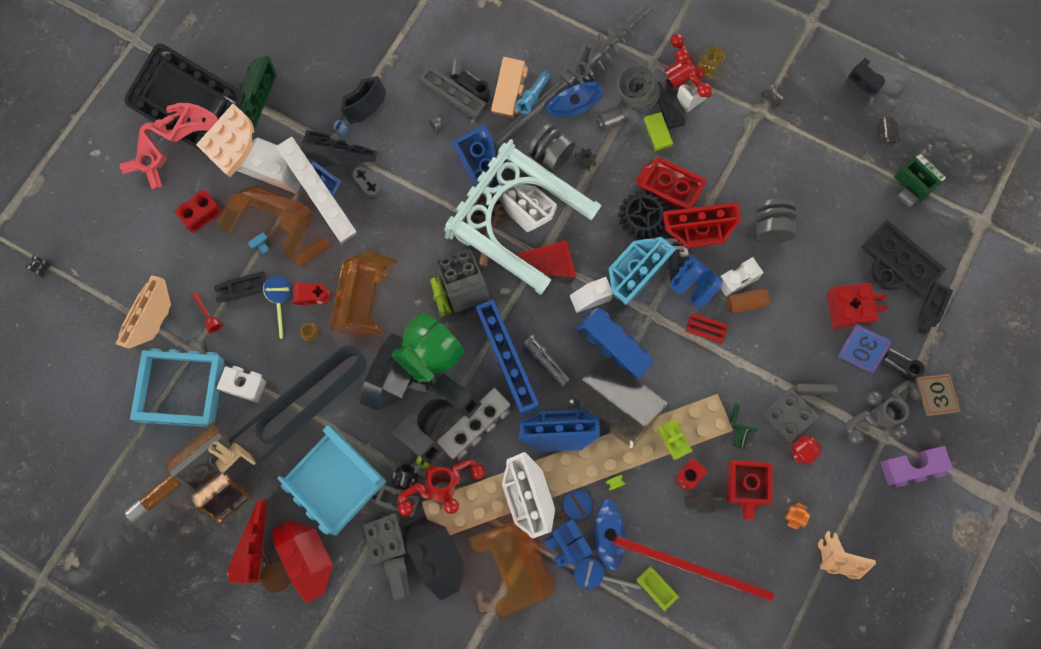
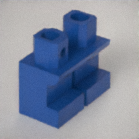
M573 519L552 532V536L544 542L549 551L560 546L563 553L554 558L559 568L568 564L572 565L593 553L584 537L567 546V544L582 536Z

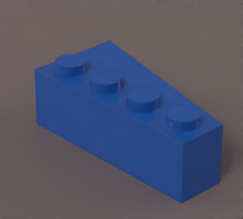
M597 308L588 312L574 329L578 332L582 330L586 333V339L591 344L594 343L601 346L600 350L605 356L611 359L615 358L614 363L633 380L640 379L654 363L650 353L645 349L641 350L637 346V341L633 337L627 336L623 332L624 329L616 322L613 323L605 310Z

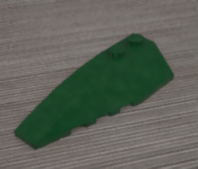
M269 56L253 60L251 66L247 69L246 79L240 86L244 99L239 109L251 120L254 131L277 77L276 70Z

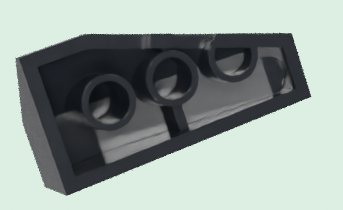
M306 130L301 150L310 163L314 161L321 167L374 162L377 155L375 150L357 144L350 146L346 143V140L339 139V141L330 139L328 134Z

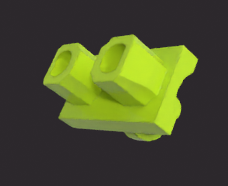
M676 419L657 427L674 461L692 452Z

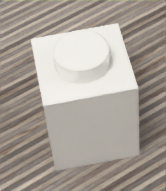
M606 277L588 283L570 295L576 313L612 301L613 297Z

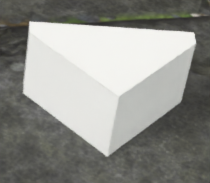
M694 84L681 85L679 87L677 98L680 106L686 113L707 99L698 95L697 87Z

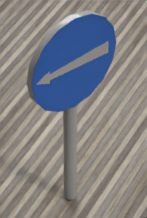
M593 558L580 560L574 568L576 582L585 589L597 587L601 584L602 580L636 589L642 588L641 585L605 576L602 565Z

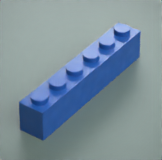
M494 300L476 306L479 320L520 415L524 416L538 410L539 403Z

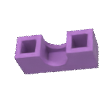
M942 446L919 452L921 463L918 469L911 466L907 455L880 462L888 485L895 484L897 488L909 485L908 480L914 479L915 483L928 480L927 476L934 475V478L947 475L946 471L952 470L953 467L946 447Z

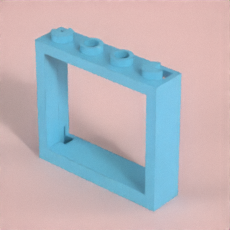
M150 348L149 351L142 350L130 420L138 423L214 428L220 390L216 388L223 373L225 360L215 352H207L204 355L197 351L181 353V351L169 349L168 352H162L161 349ZM152 359L212 363L203 417L143 412Z

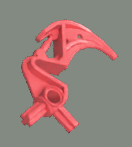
M177 103L167 106V113H176L170 114L162 120H156L155 123L143 124L139 131L136 159L121 163L120 170H122L123 174L141 170L147 174L151 189L162 187L157 170L163 167L167 157L151 138L150 132L154 131L176 143L192 132L199 130L209 131L218 121V118L213 113L190 103ZM180 116L175 127L172 130H166V124L173 121L175 117ZM151 157L152 162L147 166L146 159Z

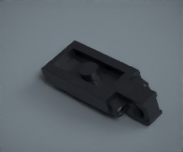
M937 282L931 286L919 314L918 320L921 321L918 332L926 335L927 332H930L931 327L935 328L941 321L952 295V289Z

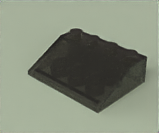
M607 358L591 370L569 394L572 404L593 417L599 418L601 426L630 448L636 445L668 405L665 400Z

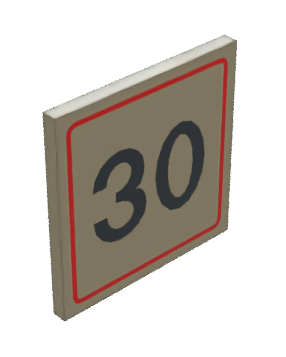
M950 374L916 378L926 416L961 412Z

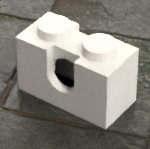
M752 257L743 262L735 271L730 270L720 276L722 280L721 290L726 297L727 295L735 294L759 280L764 272Z
M237 366L232 368L225 367L216 389L259 403L267 382L261 378L262 375L253 371L250 374L243 373L244 369ZM246 379L245 384L240 387L241 380Z

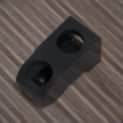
M864 58L853 68L848 77L868 94L876 95L885 84V79L882 75L876 74L868 67L870 61Z

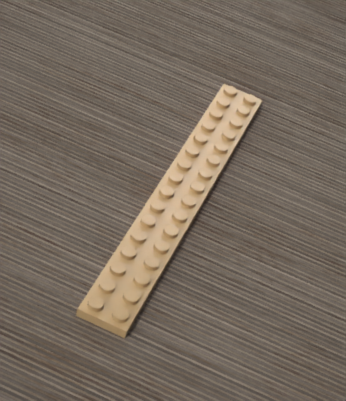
M716 394L599 437L582 450L561 451L534 462L542 469L551 498L670 455L657 427L673 419H676L690 447L732 432L733 429L719 395ZM504 472L455 490L452 498L456 499L460 505L459 510L455 514L445 512L443 508L445 502H438L434 499L422 502L427 520L446 526L451 536L510 514L511 511L502 486Z

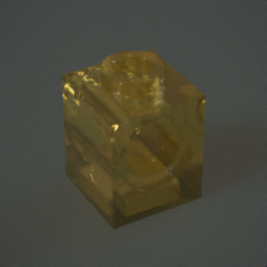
M711 45L701 58L698 66L705 70V75L713 78L723 65L727 54L721 48Z

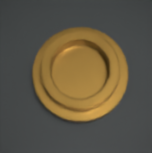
M305 323L300 328V336L304 341H314L319 336V329L314 323Z

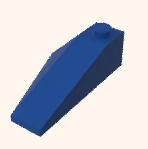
M485 124L451 143L452 148L475 187L479 184L477 180L482 172L487 173L489 170L488 164L492 158H496L494 141ZM497 175L488 187L494 188L500 185L497 181Z

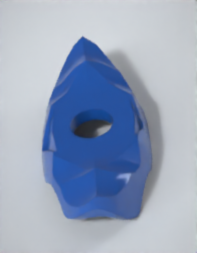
M587 82L572 86L554 97L546 105L545 111L549 115L559 118L583 113L601 100L603 96L602 86L598 82ZM573 94L579 96V101L576 104H571L570 97Z
M606 499L597 510L594 523V539L596 549L604 566L611 571H616L622 564L625 549L612 545L613 541L605 538V531L613 529L616 532V537L625 538V529L616 504L611 499Z

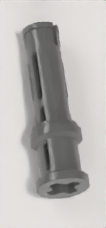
M532 335L522 344V347L526 348L533 355L532 358L536 361L538 360L563 387L571 378L547 353V348L543 347L535 339V335Z

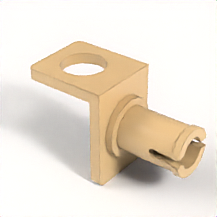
M215 441L213 444L216 448L213 445L209 447V452L219 458L216 461V465L222 473L240 456L251 464H256L252 455L236 443L227 449L218 441Z

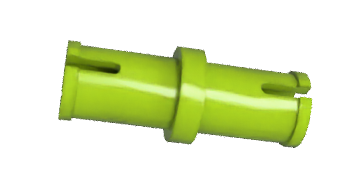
M434 277L430 280L439 315L444 316V312L446 315H449L451 309L447 300L448 294L443 287L442 278L437 277L436 281Z

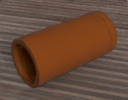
M766 288L727 295L728 310L730 314L769 307V293Z

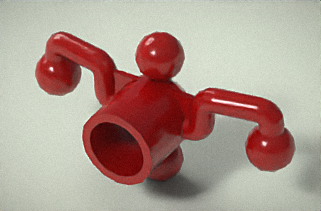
M681 34L672 35L670 44L679 50L675 55L676 61L664 69L667 77L677 89L691 80L697 87L699 96L710 98L712 96L711 85L701 82L705 76V70L700 66H696L690 57L689 51L684 44L683 36Z
M466 459L456 463L450 469L430 466L425 473L427 483L414 484L399 494L398 512L402 516H410L414 511V505L411 501L406 500V498L419 492L424 499L433 498L438 502H445L443 506L445 512L455 514L460 506L459 502L452 498L455 494V486L461 480L458 471L471 467V476L479 480L485 476L486 470L473 459ZM441 482L448 484V486H446L445 488L435 487L438 483Z

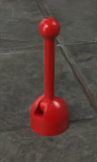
M194 293L192 298L197 301L207 317L205 321L207 331L209 333L219 331L222 328V323L217 317H210L200 300L199 293Z

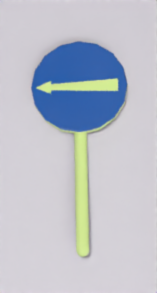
M272 276L264 283L263 292L269 301L277 304L280 339H283L280 303H284L289 299L292 289L287 279L281 276Z

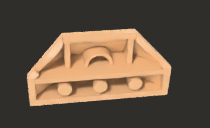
M156 276L149 278V282L139 292L121 326L116 341L117 345L130 349L154 339L155 335L158 334L160 325L168 315L171 306L165 279Z

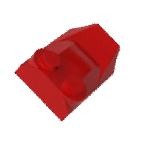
M657 156L653 162L644 165L635 182L641 189L649 193L653 192L654 196H659L660 199L676 206L680 210L694 208L704 190L707 179Z

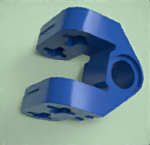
M690 255V260L685 261L684 267L681 266L679 268L680 271L673 278L670 286L674 291L682 294L693 282L697 283L699 286L691 294L690 303L697 308H702L721 288L722 280L699 259Z

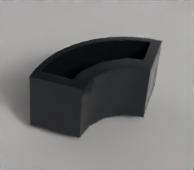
M379 77L361 79L359 86L353 92L342 97L341 111L349 124L364 121L384 102L386 89Z

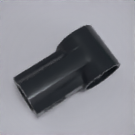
M468 70L463 71L459 75L457 84L485 103L490 100L489 84L486 81L479 80Z
M891 348L881 364L901 374L905 380L914 381L917 377L922 376L925 371V366L921 361L911 360ZM909 367L915 369L916 374H912Z

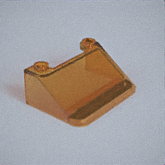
M514 521L469 538L471 547L475 551L485 552L491 549L508 595L499 599L496 604L499 619L552 595L554 584L535 538H531Z

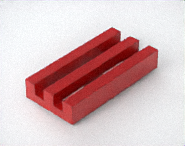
M691 313L685 332L722 344L728 325ZM693 320H696V321H699V322H702V323H705V324H708V325H711V326L720 328V329H722V330H719V329H716V328H713V327H710V326H707V325H704V324H700V323L694 322ZM691 326L719 334L720 337L692 329Z

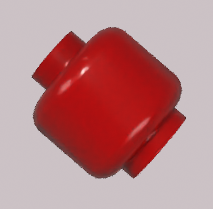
M802 435L792 444L791 450L794 453L791 456L799 464L804 462L810 465L821 455L820 448L822 446L811 435L808 437Z

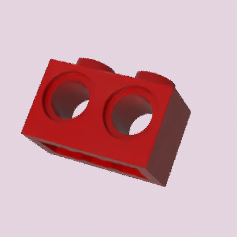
M205 189L196 193L192 199L182 203L174 211L192 234L223 213Z

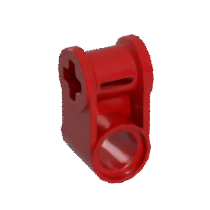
M295 283L293 285L292 303L295 305L326 304L331 299L330 291L323 284Z

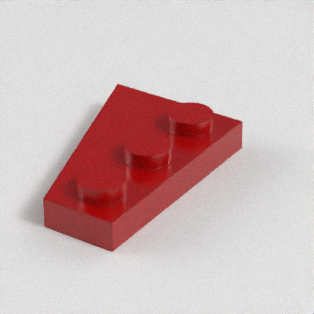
M567 240L515 254L544 275L576 277Z

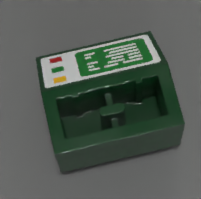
M921 153L914 156L894 176L905 188L907 187L919 198L918 201L920 203L947 179Z

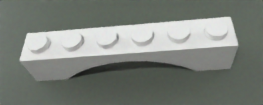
M293 137L277 145L278 152L301 183L339 242L343 244L357 235L356 230Z

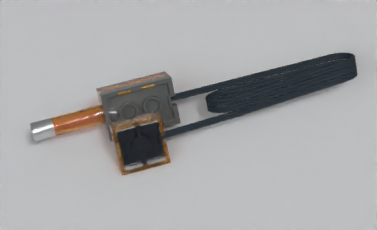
M353 345L341 347L230 437L224 434L217 425L211 423L164 461L170 474L126 509V517L131 522H137L183 485L194 493L190 497L196 508L218 524L251 498L239 481L282 446L361 376L367 367V360L363 353ZM358 356L356 362L276 434L267 438L263 437V430L272 419L346 359ZM257 422L255 427L256 436L265 444L275 445L255 461V465L249 466L235 479L227 472H220L216 465V461L219 458L209 452L210 445L216 448L213 442L218 441L229 449L235 443L234 440Z

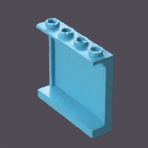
M327 425L322 430L326 435L285 478L279 476L278 480L282 483L280 485L281 488L294 496L293 501L307 510L305 512L306 515L320 524L318 527L324 534L327 535L329 533L336 536L387 481L336 429Z

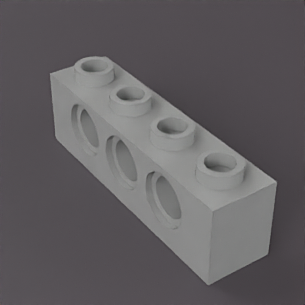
M495 388L480 401L482 405L470 419L464 416L437 441V444L453 461L456 459L460 461L468 453L466 450L471 445L475 447L482 440L481 436L485 432L490 433L496 427L495 423L500 418L503 420L510 414L511 404ZM488 408H492L496 412L494 416L487 417L485 416V411ZM475 421L481 423V427L477 431L470 429L471 424ZM459 435L467 437L464 444L456 443V438Z

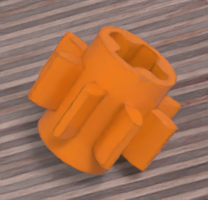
M797 503L795 506L790 505L784 517V519L789 521L788 526L796 530L800 526H806L810 517V513L806 512L807 506Z

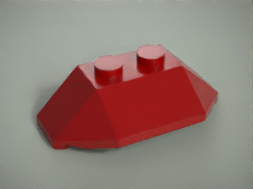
M738 202L663 212L665 230L686 249L724 244L741 221Z
M288 521L273 529L272 534L276 551L292 585L303 600L309 603L325 594L333 563L316 528Z

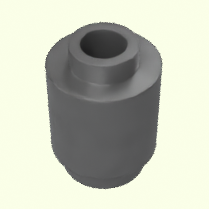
M612 109L598 114V119H596L597 127L604 132L621 126V123H624V115L620 109Z

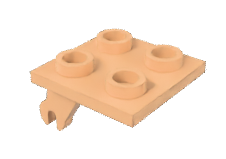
M830 531L825 534L826 546L823 545V539L818 542V548L821 550L823 561L820 564V569L827 570L828 573H839L847 575L850 579H861L876 564V560L845 553L836 533L833 534V539L830 538Z

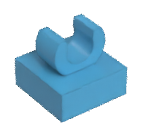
M264 232L248 242L253 250L258 247L263 254L269 251V248L264 243L268 240Z

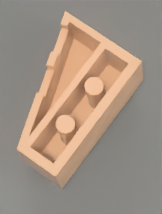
M503 57L491 109L493 114L514 118L515 114H518L516 102L523 95V84L528 73L525 61Z

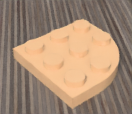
M232 104L197 143V146L226 175L231 177L251 152L253 142H251L252 133H254L253 124L237 106Z

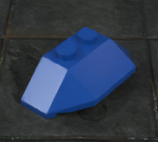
M581 409L541 411L526 421L520 422L519 440L541 452L582 450L600 437L599 418L593 417Z

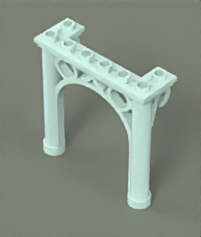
M510 139L507 144H502L497 157L492 158L488 164L489 170L487 173L482 172L477 180L479 184L476 188L472 186L467 194L469 198L466 202L462 201L456 209L458 211L456 216H451L447 221L446 228L444 229L446 231L445 238L453 239L455 236L461 243L467 246L472 245L532 286L541 295L552 279L503 247L493 234L491 214L496 201L504 192L514 186L535 184L545 188L590 220L593 219L602 205L597 201L593 202L516 149L513 140ZM506 168L511 169L515 172V179L511 181L503 180L501 177L503 170ZM522 171L530 176L519 178ZM497 175V181L500 185L495 188L488 187ZM483 194L486 198V205H475ZM477 210L482 211L485 215V221L480 224H475L471 221V216ZM486 227L488 238L477 230Z

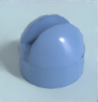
M337 120L333 125L337 135L343 136L348 133L349 127L344 120Z

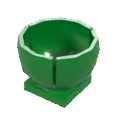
M420 312L411 319L405 328L402 348L395 349L391 356L418 382H429L435 376L434 373L448 371L463 355L464 350L459 341L440 322L429 332L438 321Z

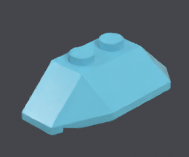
M662 237L633 241L609 267L611 293L627 305L657 275L676 249Z

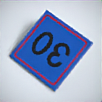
M856 323L837 357L874 374L893 340Z

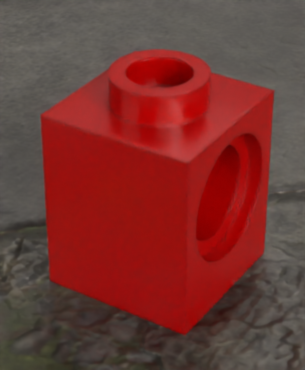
M692 458L674 478L677 480L676 484L680 488L690 491L708 471ZM686 471H691L694 474L693 481H688L685 478Z

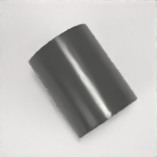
M454 59L451 67L450 77L457 80L464 71V61L460 59Z
M907 187L897 196L908 208L919 199Z

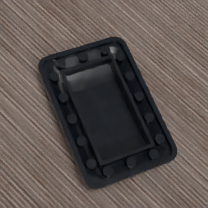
M157 44L147 57L126 93L124 100L129 108L154 123L156 120H162L170 114L176 113H167L166 108L177 103L198 105L213 113L219 120L232 104L238 108L240 107L244 94L238 88L164 44ZM180 116L175 117L173 121L166 124V130H172ZM195 131L181 140L203 152L197 146V143L208 131Z

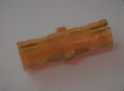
M323 236V238L311 246L308 245L306 250L293 258L302 267L312 258H317L319 253L331 245Z

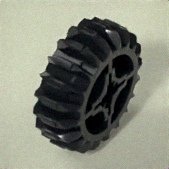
M637 191L635 192V197L630 194L628 199L623 200L624 205H620L618 217H620L619 224H623L622 230L628 229L627 236L633 233L634 239L640 236V239L644 240L645 236L647 239H651L652 235L657 237L658 232L662 233L664 231L663 212L668 211V207H663L665 202H659V196L654 198L653 192L646 195V191H643L642 195H640ZM637 205V211L629 215V210ZM658 216V221L654 225L649 226L650 220Z

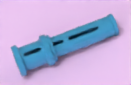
M542 71L532 87L523 93L522 99L516 102V109L520 113L528 114L531 111V106L537 103L538 95L548 81H550V73L544 77L547 71Z

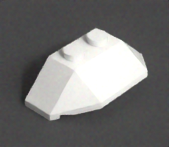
M260 138L251 140L253 142L251 152L236 171L298 194L301 183L278 152L277 145Z
M529 184L514 186L499 197L506 213L526 232L552 220L557 209L555 202L536 186Z
M525 452L507 459L502 486L514 523L524 532L528 533L531 538L550 533L552 531L555 507L542 469Z

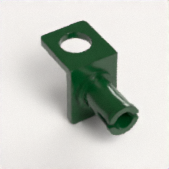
M735 403L730 419L731 426H735V429H737L733 446L745 449L748 433L751 431L759 432V429L736 423L741 404Z

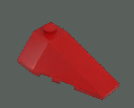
M257 500L233 555L231 565L228 566L227 577L229 582L259 583L267 510L266 500Z

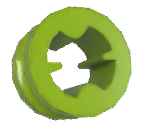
M622 475L606 481V484L610 485L609 491L626 484L622 481Z

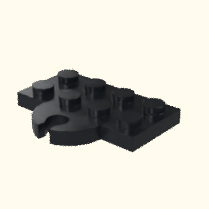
M888 220L861 246L864 251L875 259L871 268L873 280L875 282L878 281L882 273L889 276L890 280L881 286L884 289L896 290L906 285L917 296L921 297L946 271V268Z

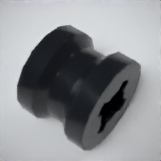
M33 255L32 262L27 264L25 268L44 277L45 270L50 268L51 264Z

